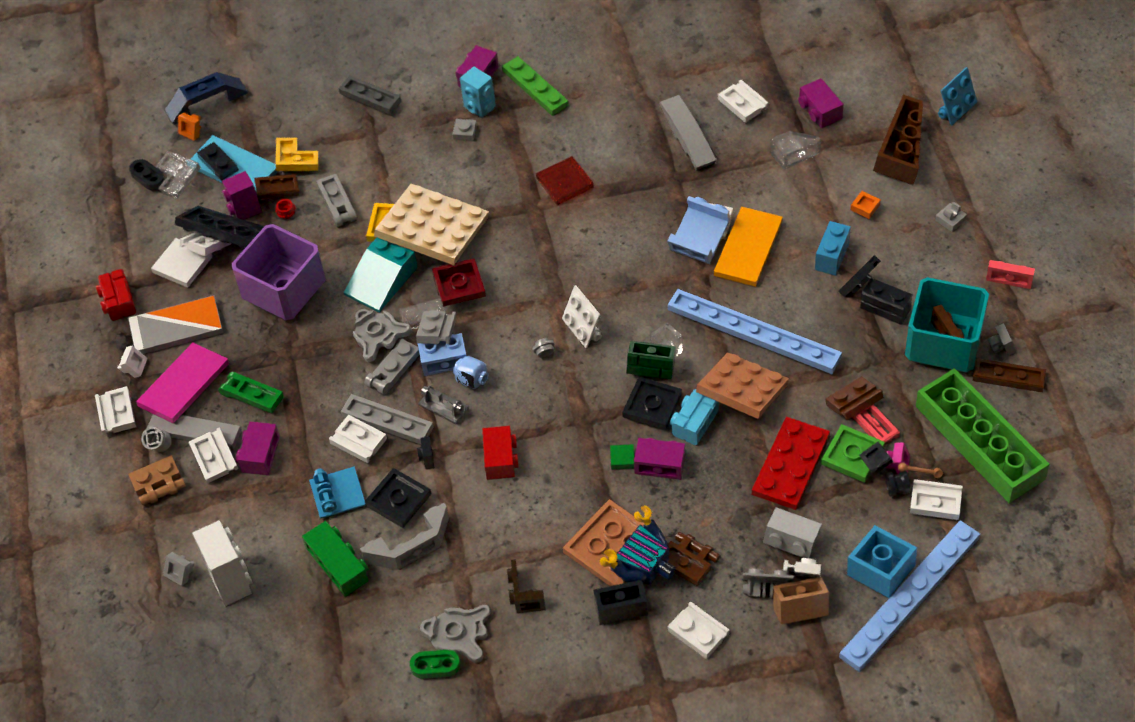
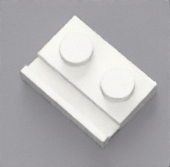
M739 80L737 85L733 84L718 94V100L745 123L760 114L761 110L768 109V102L742 80Z
M195 232L181 238L179 247L187 246V250L195 252L198 256H208L212 252L231 245V243H223L220 239L205 237L201 233Z
M127 386L105 392V395H95L101 431L104 436L108 432L113 431L116 433L136 427L130 392Z
M350 415L336 429L334 436L329 438L330 444L366 463L370 461V457L374 456L387 440L385 433Z
M220 427L212 433L208 432L189 441L207 483L229 474V471L239 469Z
M914 479L910 513L959 520L962 486Z
M801 558V562H796L795 565H789V562L784 560L783 571L795 572V576L817 578L821 575V565L817 564L816 560Z
M692 602L668 625V632L705 659H708L722 643V640L729 635L727 627Z

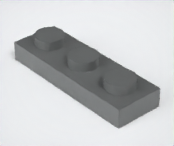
M351 75L338 88L341 95L389 115L401 103L400 95Z

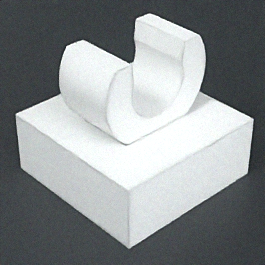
M134 346L126 347L118 369L123 373H129L134 378L140 377L148 358Z

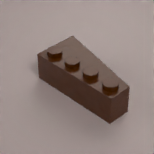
M903 94L877 155L873 169L874 172L914 185L919 170L923 101Z

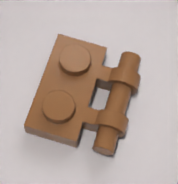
M172 455L128 474L137 495L140 496L138 498L142 505L149 502L153 504L158 501V498L170 493L173 495L178 493L177 490L186 487Z

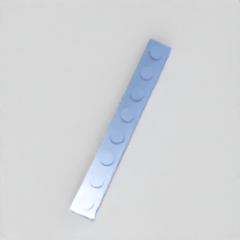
M677 289L668 303V310L830 374H833L842 358V352L680 289Z
M960 520L840 652L839 658L860 672L978 541L980 533Z

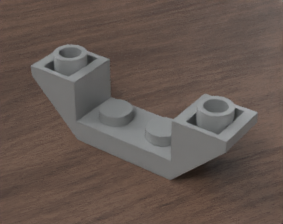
M445 503L434 506L423 514L428 531L420 532L415 538L406 543L398 544L393 550H389L382 537L367 542L360 548L363 561L368 565L399 570L439 548L449 520Z

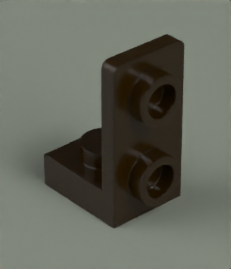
M516 559L511 560L512 568L507 569L508 583H513V590H509L510 605L515 604L516 614L546 611L543 590L530 589L525 592H519Z

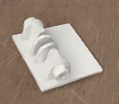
M575 285L562 319L584 347L588 348L591 340L598 341L602 337L600 329L596 327L600 314Z

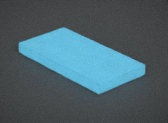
M214 135L199 149L201 150L215 142L237 164L238 171L225 179L246 171L254 184V178L275 176L279 172L276 171V164ZM197 153L187 162L190 168L222 183L198 158Z

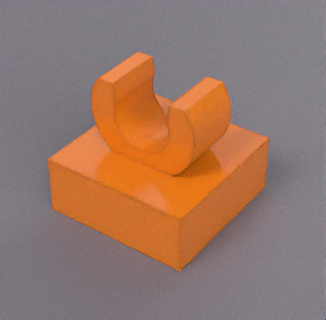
M186 113L180 114L178 116V134L194 141L200 137V120L202 117L196 114L191 116Z

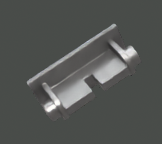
M424 386L421 390L423 398L418 405L455 424L469 408V406L461 403V401L453 399L432 386Z

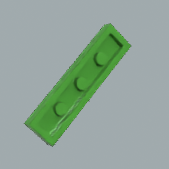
M519 56L502 66L503 72L550 115L554 116L569 106L568 100Z

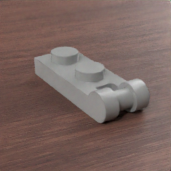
M337 174L316 181L336 227L342 226L344 222L349 220L350 222L357 220L355 211ZM346 210V213L341 215L339 214V212Z
M401 339L374 372L367 375L364 384L370 388H377V391L383 395L387 394L420 355L419 348Z

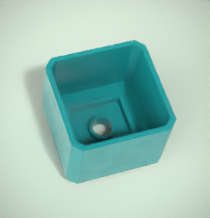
M929 277L920 280L908 326L905 356L909 361L948 369L955 368L963 372L974 369L986 316L989 293L985 288ZM942 304L946 312L951 314L956 327L962 330L964 338L939 334L931 322L933 307Z

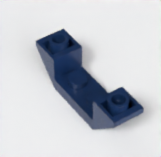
M216 72L180 87L166 107L165 112L172 124L176 125L178 124V116L180 114L186 113L191 116L189 106L221 92L225 93L230 102L248 94L239 78Z

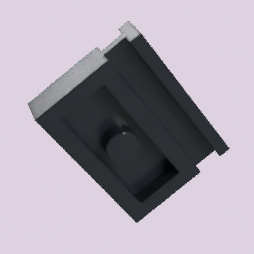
M874 255L839 292L844 297L850 291L855 294L872 277L869 273L881 261Z

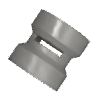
M149 427L143 432L141 441L147 449L164 452L171 445V436L165 430Z

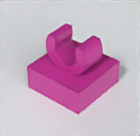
M895 443L894 451H886L893 460L886 468L895 469L896 473L899 474L898 465L900 463H905L909 466L910 454L904 443Z

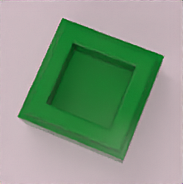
M634 444L610 445L611 470L634 469Z

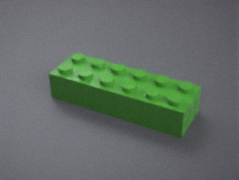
M955 368L918 391L916 408L1008 503H1011L1046 480L1050 464Z

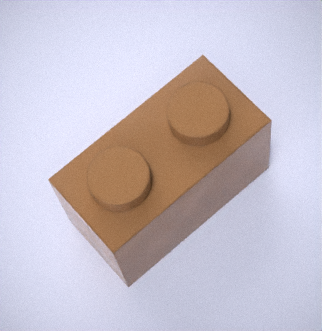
M821 577L773 586V609L780 624L829 615V591Z

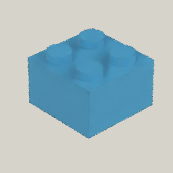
M874 525L848 556L847 575L890 598L916 566L917 547Z

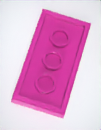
M192 342L136 401L137 406L174 424L229 365L228 358Z

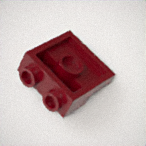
M475 258L463 260L454 265L448 264L432 268L433 279L443 307L486 297Z

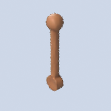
M905 463L898 465V470L901 472L907 470L932 474L935 478H940L943 475L940 468L931 470L907 466Z

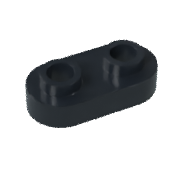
M138 159L130 164L129 171L132 178L145 188L158 190L164 186L165 178L162 171L147 160Z

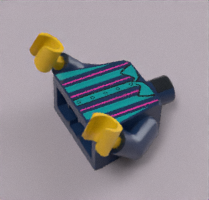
M642 506L641 510L645 516L642 517L637 511L634 513V518L638 522H643L644 525H639L617 554L612 549L604 551L609 560L606 557H602L600 564L604 567L611 566V570L626 583L642 580L644 583L651 584L658 574L670 580L676 571V567L668 563L669 545L653 519L650 520L651 509L648 506Z

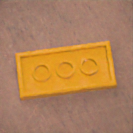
M741 206L714 269V276L756 287L783 222V217Z

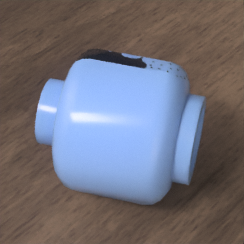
M466 356L463 359L460 358L453 369L456 381L471 389L484 385L489 376L486 364L471 356Z

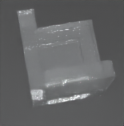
M668 322L650 335V343L676 346L675 357L683 352L682 335Z

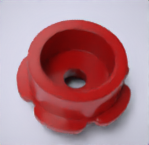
M289 199L278 201L275 208L279 218H290L295 214L296 210L295 204Z

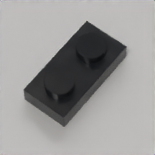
M215 142L197 152L198 158L221 181L238 171L237 164Z

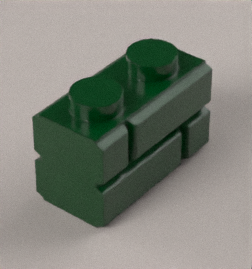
M630 341L626 373L634 374L635 376L672 379L676 346Z

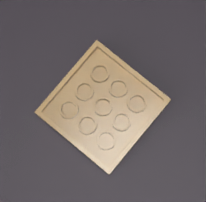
M410 184L375 228L374 237L454 265L488 219L489 211L422 188L421 186Z

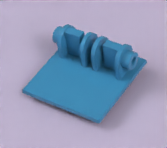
M968 67L963 69L941 90L944 106L939 108L938 115L942 119L948 118L950 125H953L977 103Z
M355 467L327 474L323 469H317L314 472L313 479L309 480L320 519L365 506Z

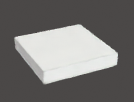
M175 238L152 266L151 270L154 274L188 288L211 260L212 254L198 256L195 252L187 250V246L179 247L180 239Z

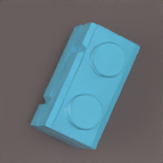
M695 389L690 396L686 395L681 404L682 409L679 413L675 412L673 414L670 425H672V434L682 440L685 439L686 442L696 446L718 413L719 402L697 393Z

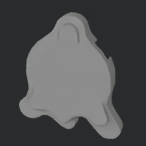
M361 309L355 315L356 329L355 332L353 331V336L358 345L363 348V357L367 362L376 359L379 348L391 349L398 338L409 336L412 333L409 324L397 322L389 312L384 310L383 313L375 314L374 310Z
M481 605L471 610L461 608L444 609V613L438 617L434 616L431 619L424 620L420 625L422 635L430 640L436 650H452L458 655L466 656L474 663H479L483 659V651L476 641L486 639L488 636L484 623L490 617L491 610L488 605Z

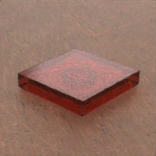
M573 156L536 173V179L556 205L594 188V183Z

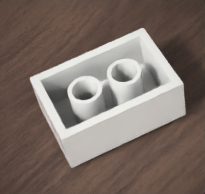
M219 520L193 532L192 534L224 605L227 606L252 594L249 585L253 582L243 561V556L233 541L234 538L229 528H223Z

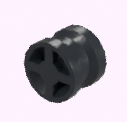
M900 471L899 474L886 473V487L890 497L896 496L897 493L910 494V482L906 471Z

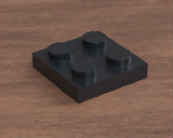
M639 376L622 411V416L666 430L682 396V389Z
M392 468L364 502L369 509L404 528L432 493L430 488Z

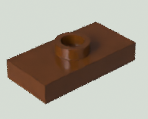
M296 174L254 178L258 199L299 196L300 191Z

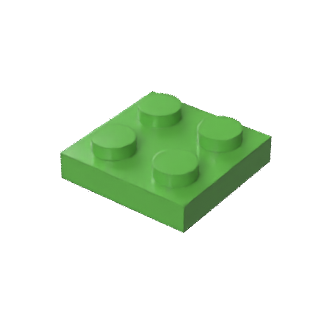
M841 424L821 459V465L865 483L871 471L859 455L878 441L884 448L885 442Z

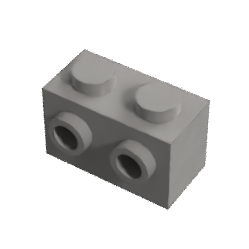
M776 507L767 524L763 543L809 559L818 541L822 524Z

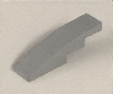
M677 95L661 101L660 106L676 140L679 139L685 154L689 155L695 170L714 164L716 158L696 120L681 97Z

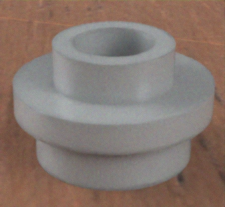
M543 338L535 342L532 350L539 358L546 357L555 351V344L553 340Z

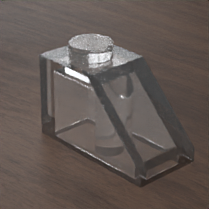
M788 131L771 139L770 153L784 170L820 154L821 139L819 136Z

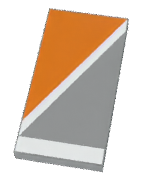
M214 295L128 317L133 345L142 354L223 333Z

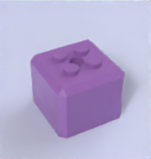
M274 224L264 226L232 262L233 272L242 299L284 320L293 319L326 281L317 245Z

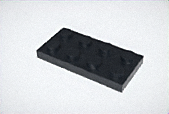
M196 206L175 217V225L183 227L185 231H195L205 237L220 239L223 243L239 245L242 249H245L264 227L201 206Z

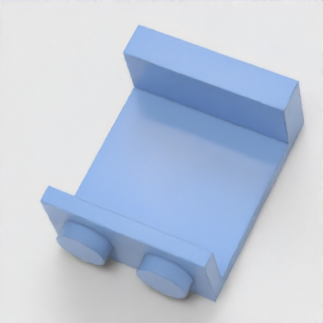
M688 196V209L676 234H670L668 239L669 250L710 264L729 224V210L719 204H709L700 197L693 198Z

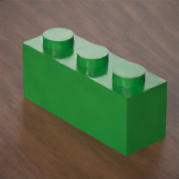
M325 520L302 535V539L307 551L342 595L346 597L369 581L366 573L369 569L361 558L358 560L354 556L355 551L348 542L344 543L341 540L342 535L335 526L331 527Z

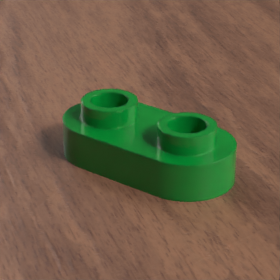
M452 650L422 651L411 657L409 665L412 674L420 679L450 677L459 671L460 660L458 654ZM447 663L452 664L451 667H444V665ZM422 665L427 666L425 669H419Z

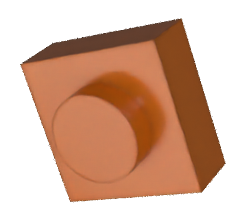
M861 191L851 204L850 210L870 219L880 206L881 199Z

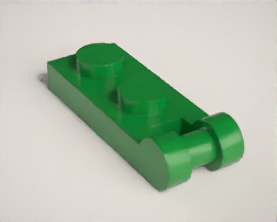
M230 372L227 376V382L223 383L218 389L219 393L225 397L235 398L271 414L284 397L282 391L235 372Z

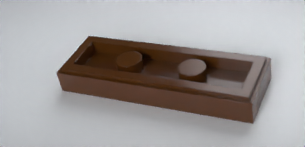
M976 358L973 381L1043 393L1046 369Z

